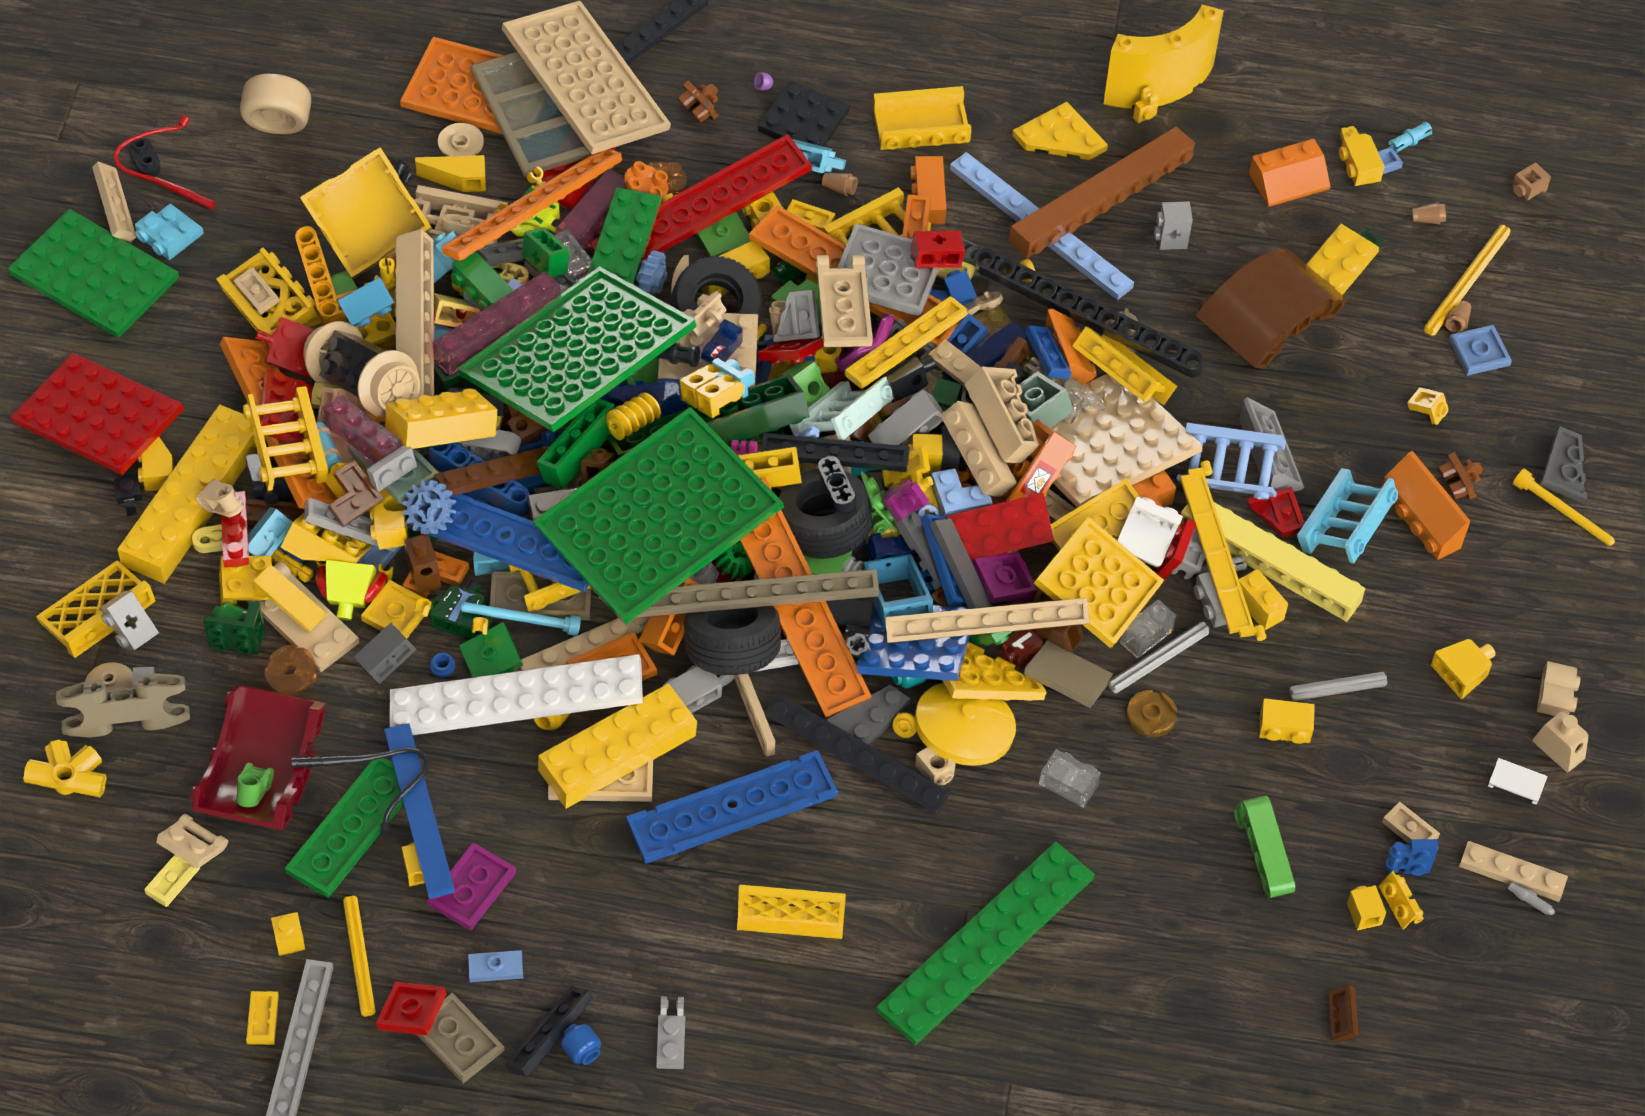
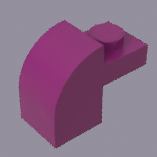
M909 479L891 486L882 496L881 500L895 521L904 519L907 514L925 507L930 502L917 482L911 483Z

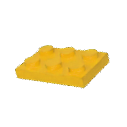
M1340 224L1307 265L1343 295L1379 252V247L1343 224Z

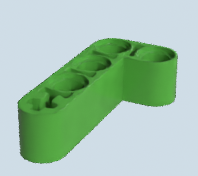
M1265 795L1239 802L1234 808L1235 820L1240 829H1246L1267 898H1273L1294 893L1295 883L1270 799Z

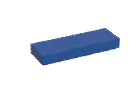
M1028 326L1025 333L1047 377L1069 379L1072 372L1050 329Z

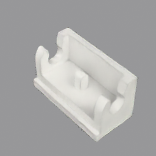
M1498 758L1488 787H1499L1533 800L1532 803L1537 805L1547 776Z

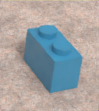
M380 277L338 300L351 325L354 327L358 326V328L371 323L370 318L377 314L380 317L392 311L391 306L395 305Z

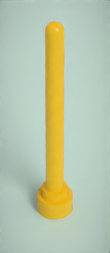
M1525 468L1517 475L1513 482L1516 487L1521 490L1529 489L1606 545L1611 546L1614 544L1615 540L1611 535L1537 484L1535 478L1532 477L1533 474Z

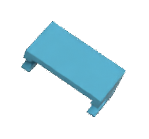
M270 507L248 534L249 553L253 556H271L286 537L293 522L277 509Z

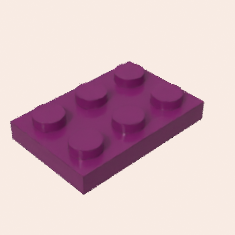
M472 843L450 871L455 893L428 899L427 904L429 907L471 931L517 873L516 867L479 845Z

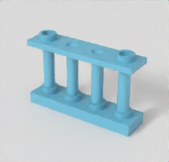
M1341 468L1297 535L1302 552L1311 554L1317 545L1325 544L1346 549L1349 562L1355 563L1359 555L1363 553L1366 544L1384 516L1398 498V491L1393 478H1388L1382 488L1356 484L1353 481L1351 471ZM1352 493L1376 497L1371 505L1346 501ZM1341 510L1364 514L1360 522L1336 518ZM1330 527L1353 531L1349 539L1325 535V532Z

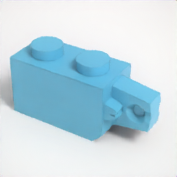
M792 139L812 164L811 171L824 173L832 172V168L845 169L846 160L835 157L836 152L832 151L831 148Z

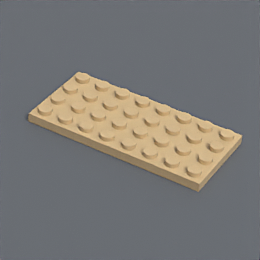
M581 1L503 23L502 31L591 154L670 129L671 123Z

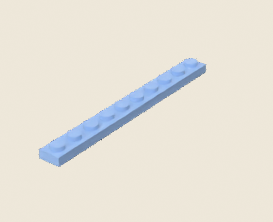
M967 152L950 164V170L1016 222L1039 210L1037 206ZM1068 233L1061 237L1057 243L1048 245V247L1116 300H1119L1133 288L1134 282L1073 234Z

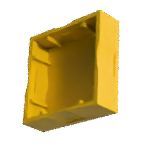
M381 148L351 165L343 174L325 181L300 197L352 279L377 265L381 259H386L395 253L397 236L422 229L425 233L432 230L429 222L404 187Z

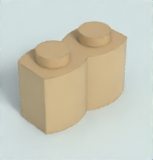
M1547 661L1541 679L1537 712L1556 716L1560 712H1565L1567 715L1570 712H1575L1577 698L1574 697V691L1578 690L1580 684L1577 668Z

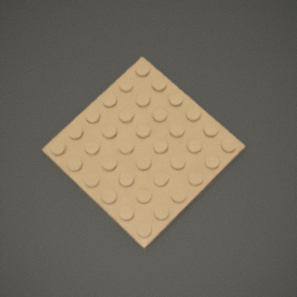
M1105 374L1091 383L1084 384L1087 387L1086 393L1072 407L1074 412L1052 427L1053 430L1077 446L1072 458L1065 463L1060 471L1059 478L1053 483L1078 508L1125 478L1128 479L1131 485H1134L1202 452V444L1191 433H1186V429L1152 396L1148 402H1144L1109 374Z

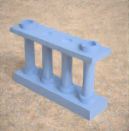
M1187 423L1185 432L1191 433L1202 446L1203 443H1206V440L1215 441V444H1217L1211 479L1206 478L1209 488L1254 494L1255 498L1268 500L1269 496L1276 497L1277 492L1273 487H1268L1274 453L1277 452V449L1285 450L1286 440L1282 435ZM1230 443L1239 444L1241 448L1235 482L1221 480L1226 447ZM1253 446L1263 447L1262 450H1264L1259 485L1244 484L1250 449H1253ZM1201 452L1190 458L1189 469L1199 468ZM1177 475V480H1178L1180 483H1181L1180 477H1181V476H1184V475Z

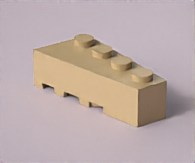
M981 367L964 385L989 432V436L994 441L1000 457L1004 462L1022 463L1039 444L1032 422L1026 418L1028 408L1025 403H1022L1020 398L1023 392L1021 386L1015 382L1017 377L1016 370Z

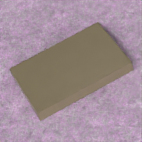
M1048 640L1024 671V675L1089 708L1095 703L1109 684V680L1113 677V673Z
M453 993L444 999L428 1036L417 1035L462 1083H465L505 1051L500 1041Z

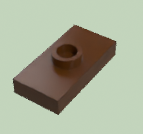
M1349 984L1328 992L1331 1040L1335 1043H1340L1359 1036L1355 987Z

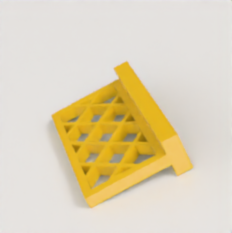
M117 560L36 617L38 622L67 647L69 654L76 658L114 631L112 627L109 628L101 617L103 613L100 607L103 606L104 600L115 598L123 592L124 586L135 585L129 591L133 592L143 609H146L156 601L150 585L145 580L141 582ZM116 571L121 573V579H109V576ZM107 586H119L118 592L106 593ZM93 587H102L100 593H89V590ZM87 600H99L98 606L86 607ZM73 601H81L80 607L68 606ZM78 614L77 621H65L66 615ZM84 614H95L88 620L83 621ZM53 615H61L60 621L49 622L47 619ZM64 628H75L65 636L62 634Z
M739 885L737 930L842 939L846 894Z

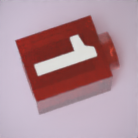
M1031 629L1014 632L1008 636V640L1003 642L1002 656L1006 661L1016 665V668L1019 670L1035 657L1042 648L1043 640Z

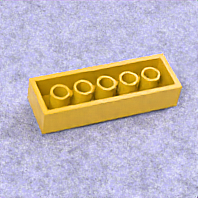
M668 683L643 697V703L629 705L538 755V771L567 809L588 797L589 794L615 782L619 777L622 778L631 773L633 769L640 768L647 764L649 760H654L695 737L697 720Z

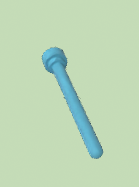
M463 602L460 605L462 612L562 628V631L567 632V635L578 636L581 616L570 615V617L565 616L563 619Z

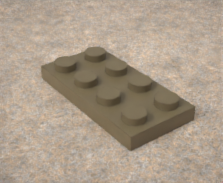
M492 571L491 607L563 619L565 616L575 615L581 616V620H590L591 588L585 592L581 591L548 604L540 610L528 612L524 595L529 594V591L521 573ZM532 573L538 589L553 584L551 580Z

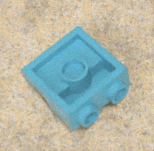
M171 203L157 214L151 211L135 224L137 238L142 243L146 242L150 245L156 254L163 255L168 260H171L204 234L203 228Z

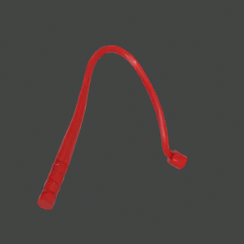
M181 116L178 126L158 128L140 133L126 139L116 148L114 161L123 172L159 184L210 210L215 207V201L207 199L194 191L158 177L125 168L119 162L118 155L124 146L145 136L177 131L183 127L186 128L190 121L187 116Z

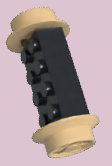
M335 321L315 329L305 342V366L310 377L317 383L337 385L357 396L362 406L375 416L386 417V403L395 402L401 398L408 400L418 398L420 379L414 361L403 352L396 350L385 351L363 339L359 330L347 322Z

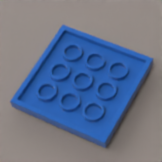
M933 605V613L968 609L964 607ZM874 608L870 624L869 645L867 651L860 654L857 664L858 674L958 681L970 635L887 643L886 629L881 622L876 608Z

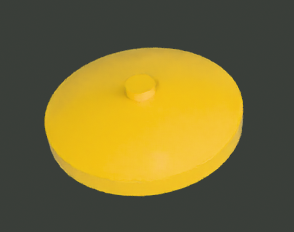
M944 683L931 687L921 696L914 716L915 728L923 743L938 756L946 760H953L955 763L962 765H984L998 760L1010 749L1016 732L1014 715L1004 700L951 698Z

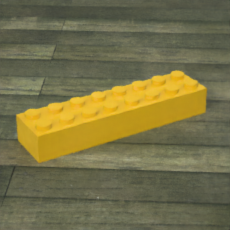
M219 404L119 546V558L124 567L163 584L166 583L193 544V533L197 529L204 527L214 513L203 509L196 501V496L212 479L233 486L247 465L246 455L255 454L257 451L250 420L245 419L244 414Z

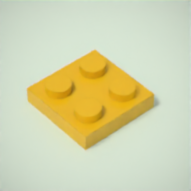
M389 580L361 615L362 621L380 631L392 623L407 639L424 618L422 615L423 611H414L416 600L423 597Z

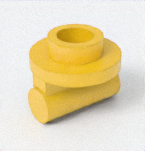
M898 712L893 720L895 733L903 738L912 737L917 732L914 722L915 717L909 713Z

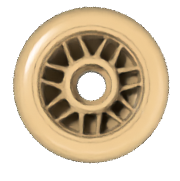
M259 74L250 78L243 87L240 114L248 125L259 131L272 134H293L302 130L308 123L311 94L303 83L294 78L280 74Z

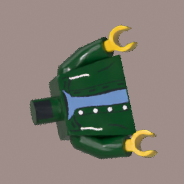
M473 580L468 581L465 589L453 585L447 592H442L430 600L418 598L414 607L415 612L423 611L422 615L425 617L430 613L432 628L468 640L478 636L479 631H483V634L486 635L487 629L492 625V618L490 616L466 613L460 610V605L463 602L486 605L485 597L479 594L482 588L481 585Z

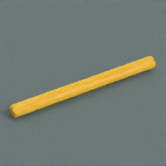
M1500 225L1427 322L1424 329L1426 334L1434 336L1444 324L1446 316L1458 305L1507 239L1510 233L1509 227Z

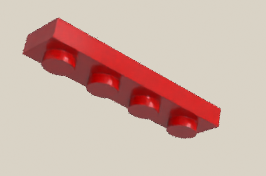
M245 491L234 492L236 498L243 502L244 507L241 512L233 517L221 515L224 568L250 565Z

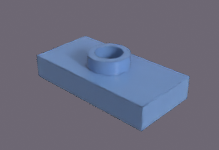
M522 950L468 954L470 982L523 978Z

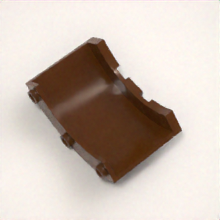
M1276 249L1261 255L1248 264H1242L1236 273L1209 299H1205L1200 304L1199 312L1195 316L1255 368L1265 369L1285 347L1283 342L1291 334L1296 337L1310 327L1311 321L1314 319L1321 321L1335 318L1348 299L1289 249Z

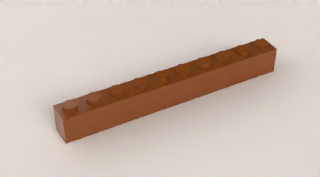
M1179 128L1171 129L1012 225L1008 242L1026 258L1039 254L1048 245L1057 243L1061 237L1068 233H1073L1078 227L1084 223L1091 222L1099 214L1106 213L1112 206L1124 202L1127 197L1140 192L1148 184L1155 183L1161 176L1173 172L1181 164L1188 163L1193 157L1195 142Z

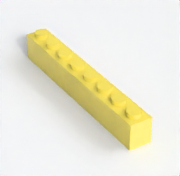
M1214 503L1232 557L1242 555L1245 559L1242 562L1246 563V565L1255 570L1259 569L1265 576L1346 622L1349 620L1362 602L1366 588L1362 587L1358 582L1339 574L1337 570L1318 562L1314 557L1302 553L1293 545L1281 541L1272 533L1258 528L1251 521L1244 520L1235 515L1231 510ZM1188 504L1181 512L1183 517L1179 524L1180 526L1187 519L1193 521Z

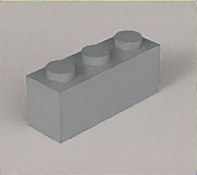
M922 389L920 392L915 393L906 404L897 408L883 423L878 424L868 437L872 443L907 446V444H912L913 434H928L943 422L940 415L944 411L935 398Z

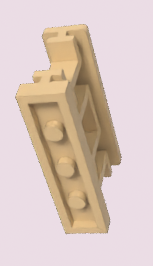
M420 185L417 187L416 199H414L429 224L436 225L435 230L432 229L426 233L432 239L443 232L446 235L448 234L442 229V217L444 215L458 214L486 220L498 209L497 206L500 203L508 205L507 202ZM431 210L441 211L440 216L431 215ZM497 239L491 241L487 245L497 243Z

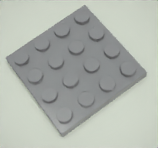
M857 223L837 269L851 268V256L864 255L869 302L919 317L922 315L939 268H915L911 252L912 239Z

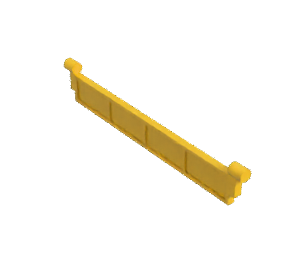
M1203 461L1200 463L1201 468L1188 469V475L1181 476L1180 481L1193 521L1196 523V531L1229 634L1239 632L1240 638L1256 635L1258 641L1265 640L1267 637L1264 627L1262 625L1254 627L1206 481L1205 476L1211 475L1213 471L1210 462Z

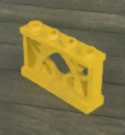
M261 248L258 254L228 275L223 274L216 279L223 292L256 331L260 329L272 334L276 330L279 318L281 317L302 325L312 318L318 317L315 311L317 306L311 296H304L303 293L305 291L297 280L292 282V275L285 266L280 268L278 265L280 261L273 252L268 253L264 248ZM263 266H268L269 272L263 274L262 269L260 268ZM252 267L256 271L260 269L258 274L270 288L280 289V302H278L277 308L271 307L266 311L269 313L266 318H263V314L260 315L255 308H252L254 306L233 281ZM294 304H300L302 306V309L299 312H297L296 309L292 308V306ZM286 311L289 313L297 312L293 316H288L285 314Z

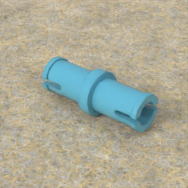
M1423 122L1413 129H1406L1402 135L1388 141V145L1394 144L1389 146V148L1392 147L1398 153L1408 146H1415L1419 140L1432 134V130L1428 131L1432 129L1430 124Z

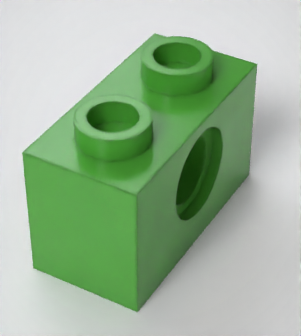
M804 360L803 362L796 363L780 375L790 374L804 391L808 408L830 391L820 375L821 370L819 366L813 361Z

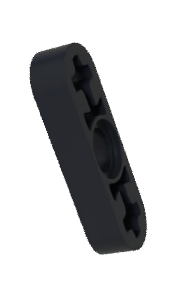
M833 456L822 458L818 462L819 475L835 510L841 513L854 510L856 507L855 493L840 461ZM828 468H831L834 473H831V474H830V471H829ZM834 482L843 483L839 487L831 486V484H833ZM844 495L846 501H843L840 496Z

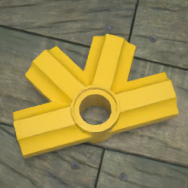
M52 741L49 745L45 746L49 763L30 759L26 764L23 777L25 783L55 788L62 795L75 792L101 797L104 793L107 779L106 774L91 772L102 763V759L91 746L85 745L71 757L67 741ZM63 777H70L69 779L61 780Z

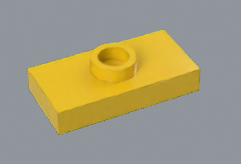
M251 991L247 1044H275L278 992Z

